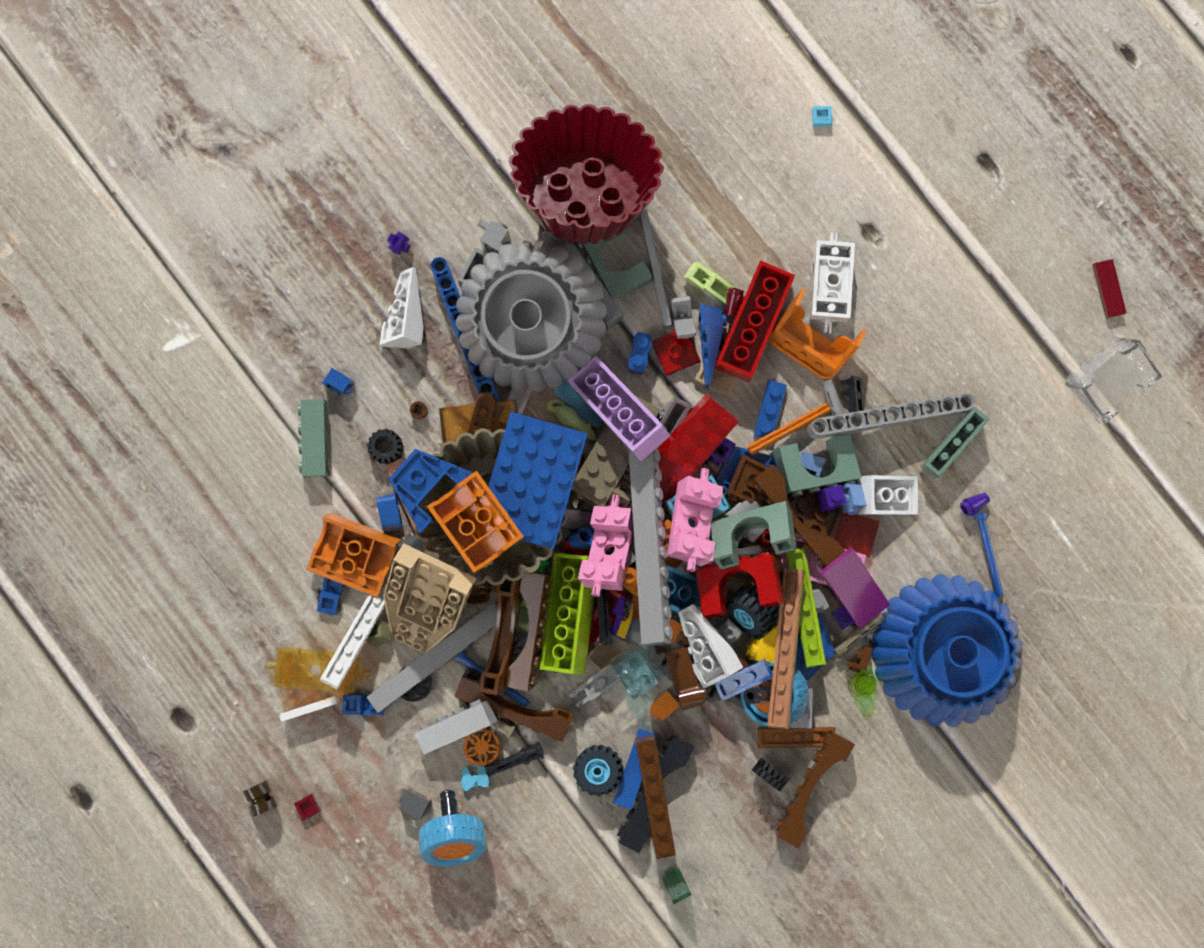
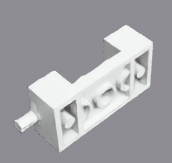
M830 232V241L817 240L813 248L814 278L809 320L824 322V334H832V323H847L851 316L855 243L837 242V232ZM830 275L836 276L838 283L835 285L830 284L828 277Z

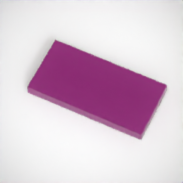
M851 547L820 571L860 629L890 605L855 550Z

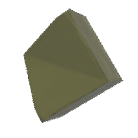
M381 619L377 620L367 638V644L374 647L391 641L389 623Z

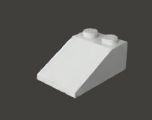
M869 475L861 476L857 480V484L862 486L866 506L857 515H918V476Z

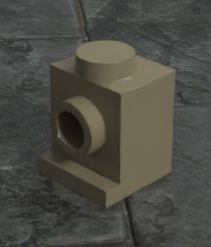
M620 479L606 505L611 506L612 496L618 495L621 497L618 507L627 508L632 499L631 484Z

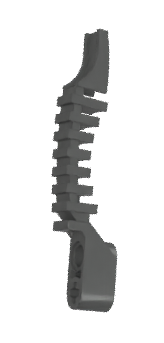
M633 618L627 638L647 649L649 655L645 661L650 664L652 660V668L659 669L662 675L669 676L668 679L672 681L667 662L665 665L662 663L665 654L661 652L658 655L655 651V646L641 644L640 622ZM698 680V681H697V682H698V685H699L700 688H701L702 685H701L700 681ZM713 684L704 688L707 694V701L713 703L722 700L716 688L712 696H709ZM735 696L726 699V701H730L744 710L742 702Z

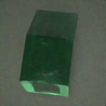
M672 866L663 871L664 874L661 875L673 904L692 895L679 866L676 868Z

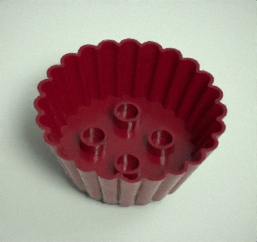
M585 104L580 108L575 105H568L562 111L553 109L548 111L545 117L534 118L531 122V127H526L520 131L519 136L521 140H517L512 144L514 154L508 160L512 168L510 179L516 186V193L544 230L551 232L555 238H564L568 243L577 242L580 245H585L588 242L598 244L601 240L609 241L614 235H620L653 200L654 193L661 186L659 177L663 173L664 167L659 162L662 153L657 147H654L655 138L648 133H644L645 128L641 123L631 122L630 116L625 113L615 114L612 108L601 107L597 109L596 106L591 104Z

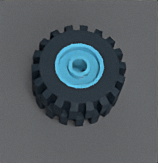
M752 584L743 585L726 602L727 614L733 623L741 631L753 637L764 635L779 618V611L776 605L769 607L760 605L757 587Z
M601 744L597 746L592 745L583 750L576 758L575 765L573 766L574 779L576 778L577 786H580L583 792H588V795H607L616 789L622 779L624 770L622 759L609 746L605 747Z

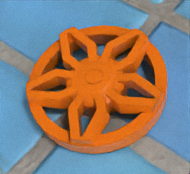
M483 728L467 735L463 749L465 756L470 762L476 765H487L497 758L500 751V741L495 733ZM477 732H485V733L481 736V739H480V737H479L478 735L474 734V733H477ZM489 733L488 740L484 739V737ZM471 736L475 737L477 741L473 742ZM492 736L494 737L497 745L493 743L489 744ZM470 740L474 746L467 750V742ZM492 746L497 750L490 751L489 749ZM472 749L475 750V753L468 754V752ZM487 752L490 753V754L495 753V755L493 756V758H491L490 760H488V754H487ZM478 754V759L480 762L475 761L471 757L476 756ZM481 755H485L484 762L482 761Z

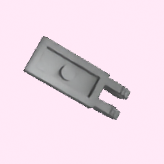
M612 663L580 684V687L568 695L570 698L575 697L584 690L587 697L576 702L575 706L578 708L589 700L592 701L622 681L623 678Z

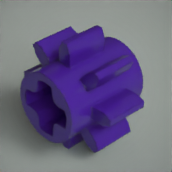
M399 231L395 235L391 233L386 240L389 243L388 249L397 255H400L401 252L406 254L411 247L408 243L410 239Z

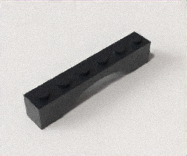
M674 735L671 739H666L663 745L665 751L662 756L658 755L662 779L676 769L686 765L694 750V746ZM642 790L636 796L635 801H637L635 808H632L627 813L626 818L628 821L626 825H621L617 833L619 837L618 842L637 853H640L648 838L647 804L645 793Z

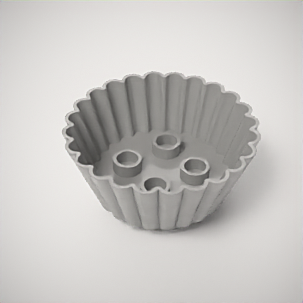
M527 240L520 241L516 247L510 244L503 245L499 249V253L490 252L484 257L483 264L475 265L471 270V279H467L462 284L461 290L464 296L460 297L456 303V308L461 313L456 319V326L462 332L460 343L465 349H469V361L480 365V372L485 377L494 376V380L499 386L504 387L511 384L512 388L518 392H523L528 387L533 392H542L546 386L552 389L559 388L564 380L574 377L579 369L588 365L592 359L591 354H595L600 350L601 342L599 337L603 336L606 331V325L602 319L607 313L605 304L600 301L603 297V290L599 285L594 284V273L590 269L583 268V262L578 256H569L564 247L557 246L551 248V245L545 241H539L533 245Z

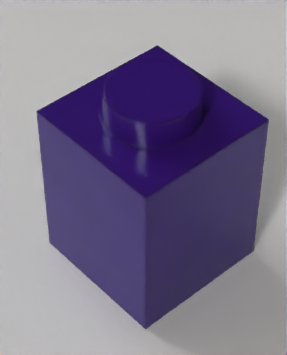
M842 485L824 488L816 494L820 512L837 510L847 504Z

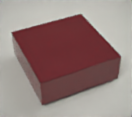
M313 793L294 803L302 821L321 811Z

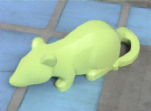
M553 399L547 403L546 409L551 413H556L557 419L564 427H570L573 430L587 433V439L592 441L598 440L590 423L580 418L574 409L566 406L558 399ZM559 403L562 406L553 407L552 404Z

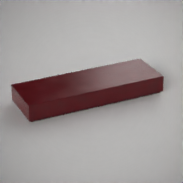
M1113 259L1094 263L1093 268L1106 319L1127 314Z

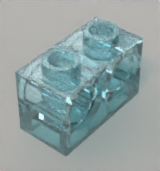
M638 651L630 654L612 667L633 700L658 684L655 674L649 669L643 656Z

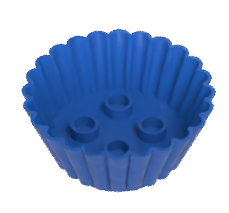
M939 574L933 577L932 581L928 578H920L916 581L914 587L911 585L904 586L899 592V597H893L888 600L890 605L887 607V611L880 613L886 620L872 634V641L876 647L873 648L871 657L878 664L875 668V675L877 679L884 682V693L889 697H895V705L898 709L909 710L911 717L915 720L926 718L927 722L933 726H939L945 722L950 727H956L961 724L962 720L970 724L976 722L980 714L983 716L992 714L995 704H1001L1006 701L1008 697L1007 690L1012 689L1017 683L1015 672H1018L1022 666V660L1018 654L1021 652L1023 644L1016 637L1019 627L1014 620L1010 619L1011 611L1009 607L999 603V598L995 592L985 591L983 585L978 581L967 583V580L960 575L949 579L947 576Z

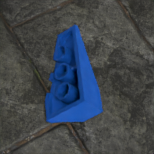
M700 305L698 322L705 389H709L723 328L727 325L726 315H722V309Z

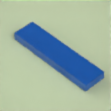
M639 728L635 738L653 735L654 733ZM635 740L613 804L632 810L642 781Z

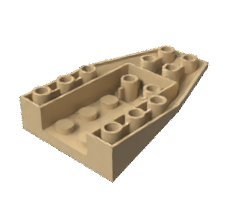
M403 543L393 559L383 594L391 637L398 642L413 647L417 651L428 652L456 628L476 578Z

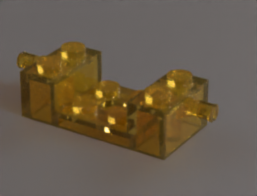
M278 647L276 662L266 661L265 664L273 665L265 666V669L275 670L274 687L354 693L356 692L359 677H371V674H364L371 673V669H360V653L354 660L338 690L320 681L335 651ZM314 664L319 665L321 668V672L317 676L311 673V667Z

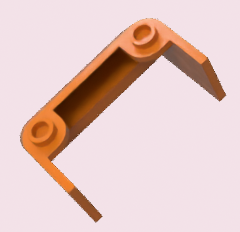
M802 288L772 330L769 342L772 346L821 379L830 380L859 349L866 330L863 329L854 340L844 335L837 336L833 341L829 340L802 321L805 316V309L800 305V302L806 292V289Z

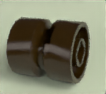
M267 781L243 791L246 800L251 802L250 810L253 817L277 807L274 796L269 795L271 789Z

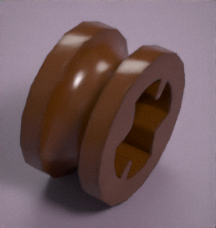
M417 401L410 406V413L416 419H423L426 417L428 409L423 402ZM416 406L424 407L421 415H418V413L414 414Z

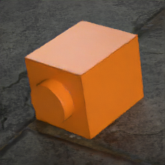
M665 690L649 705L651 708L649 712L656 720L660 718L664 721L680 705Z

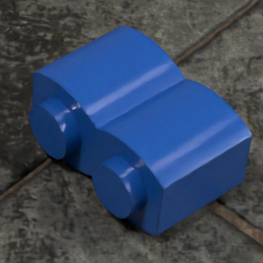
M636 333L633 339L632 353L628 361L629 373L643 375L646 371L648 354L652 345V336L650 334Z

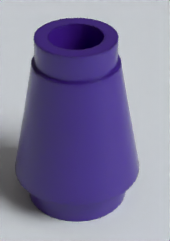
M983 492L963 499L962 503H960V508L964 515L974 516L990 502V498Z

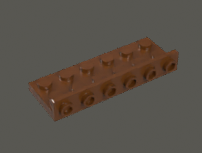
M745 455L741 456L730 485L723 494L727 501L732 504L743 503L745 500L750 504L757 501L761 507L769 506L765 501L767 497L755 490L753 487L755 483L752 481L768 467ZM809 491L802 492L803 495L791 497V494L787 495L792 511L808 529L818 535L833 539L843 513L842 507L837 510L820 512L816 497L817 493L809 494Z

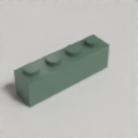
M324 399L301 400V405H298V416H301V424H298L301 443L298 445L299 454H302V462H299V472L305 478L329 477L327 401Z
M976 407L969 410L920 467L932 478L940 477L990 419Z

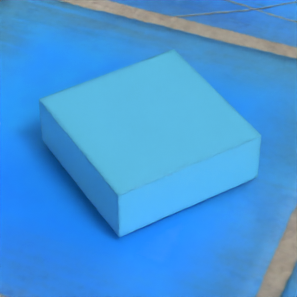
M813 106L812 127H831L832 106Z

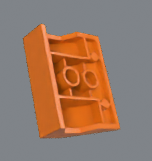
M477 471L458 483L439 500L427 506L474 573L490 564L524 537Z
M329 513L323 517V528L319 540L313 548L306 570L379 597L390 572L393 559L398 552V543L401 542V539Z

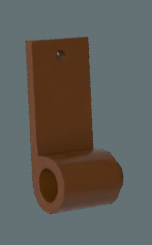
M688 647L665 653L681 710L705 704L704 700L707 699L705 689L700 688L698 685Z

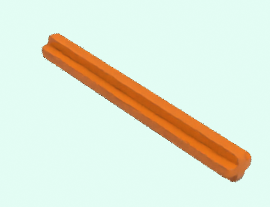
M825 403L747 446L749 453L754 455L809 425L815 419L829 414L831 408Z

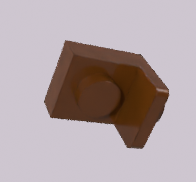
M862 646L861 649L858 648L855 660H858L857 664L845 661V665L849 666L848 670L860 673V670L866 671L873 648Z

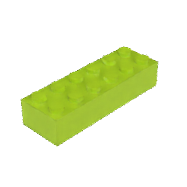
M554 553L551 573L552 586L548 597L549 606L546 613L540 670L585 675L594 596L591 595L593 588L584 587L578 577L582 560L588 561L589 556Z

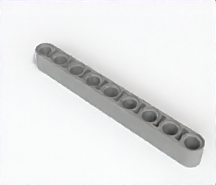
M965 393L815 419L808 425L807 433L813 439H820L961 415L975 406V399L972 395ZM961 400L966 403V408L962 406ZM943 403L948 406V411L943 408ZM925 406L930 409V414L925 411ZM907 409H909L912 412V417L907 415ZM888 412L894 415V420L889 418ZM870 415L876 418V423L871 422ZM852 418L857 420L858 426L852 424ZM833 421L839 424L840 429L833 427ZM814 425L821 427V433L815 431Z

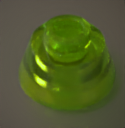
M861 671L852 677L850 687L856 696L867 698L876 691L877 682L871 673Z

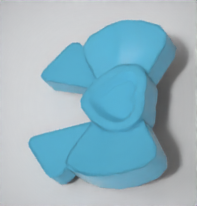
M478 765L477 776L473 775L472 777L468 767L464 768L461 772L463 775L461 784L464 791H468L476 786L485 788L489 786V776L485 772V767Z

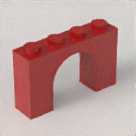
M769 552L758 554L756 558H751L750 556L739 558V565L720 570L718 565L713 566V564H705L701 566V569H696L702 615L706 618L727 615L724 586L732 575L739 572L750 573L755 579L761 606L769 607L784 604L776 557L772 554L770 555Z

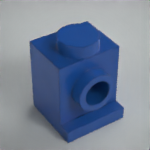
M331 368L322 382L327 388L331 385L330 390L338 395L342 392L349 396L354 389V381L334 368Z

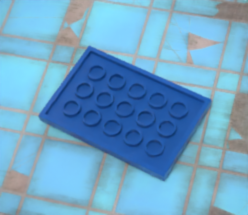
M510 412L488 487L524 536L521 540L554 549L588 434Z

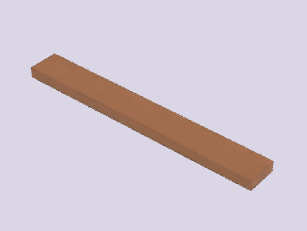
M801 569L783 570L782 595L784 604H780L767 725L770 728L789 729L805 572Z

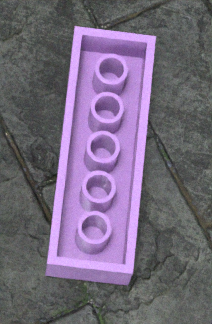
M597 356L591 359L588 365L581 368L574 377L567 380L575 392L640 462L670 437V434L660 421Z

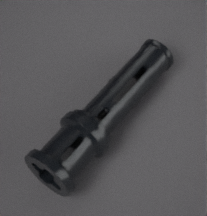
M537 742L536 745L527 749L521 748L519 753L485 765L488 776L491 777L520 764L529 765L531 761L539 758L544 759L545 755L540 742Z

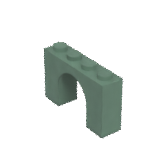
M626 229L620 235H614L611 240L625 234ZM601 240L598 244L590 242L585 245L578 244L580 249L585 250L587 255L584 257L588 265L594 267V274L601 281L613 301L652 282L653 277L644 261L620 272L606 268L601 262L599 254L602 247L609 241Z
M850 434L834 436L825 441L831 462L830 471L826 477H815L806 471L801 461L797 443L780 446L775 449L773 454L777 470L785 478L786 495L791 494V497L803 495L802 492L809 491V494L820 492L821 488H829L841 484H856L855 481L861 478Z
M786 501L711 522L712 541L715 542L714 560L720 570L739 565V541L747 532L753 529L765 528L770 531L771 544L777 555L796 550L792 512Z

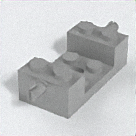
M482 219L479 221L477 226L485 230L480 239L483 250L488 253H499V249L511 240L507 230L508 227L499 221L497 223L491 221L490 224Z

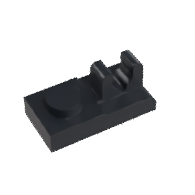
M850 376L848 380H842L840 382L841 385L849 386L847 391L841 392L842 395L849 396V401L847 402L848 411L850 413L864 411L861 377Z

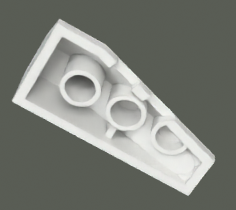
M412 267L400 273L394 291L396 298L388 309L391 312L388 322H384L382 326L380 346L410 349L421 345L423 339V319L416 268Z
M694 604L678 612L684 635L688 637L690 647H688L689 654H692L695 664L692 666L703 688L743 668L734 650Z

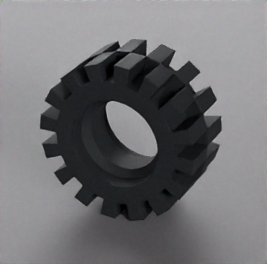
M379 429L376 433L373 432L372 437L368 439L367 451L376 462L390 464L396 461L397 458L399 459L401 457L400 454L403 453L402 440L392 430ZM384 439L390 440L392 443V450L387 454H382L378 450L379 442Z
M760 758L752 769L753 772L779 792L789 781V778L763 758Z

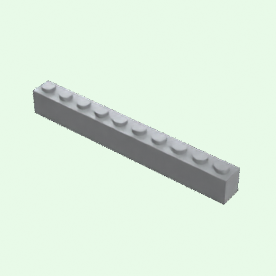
M657 448L641 462L629 450L641 644L646 646L671 644V638L673 637V630L669 620L671 618V608L668 606L670 590L667 586L669 572L665 563L667 550L664 547L666 532L662 521L664 519V510L661 507L663 492L660 488L662 474L658 464L660 453Z

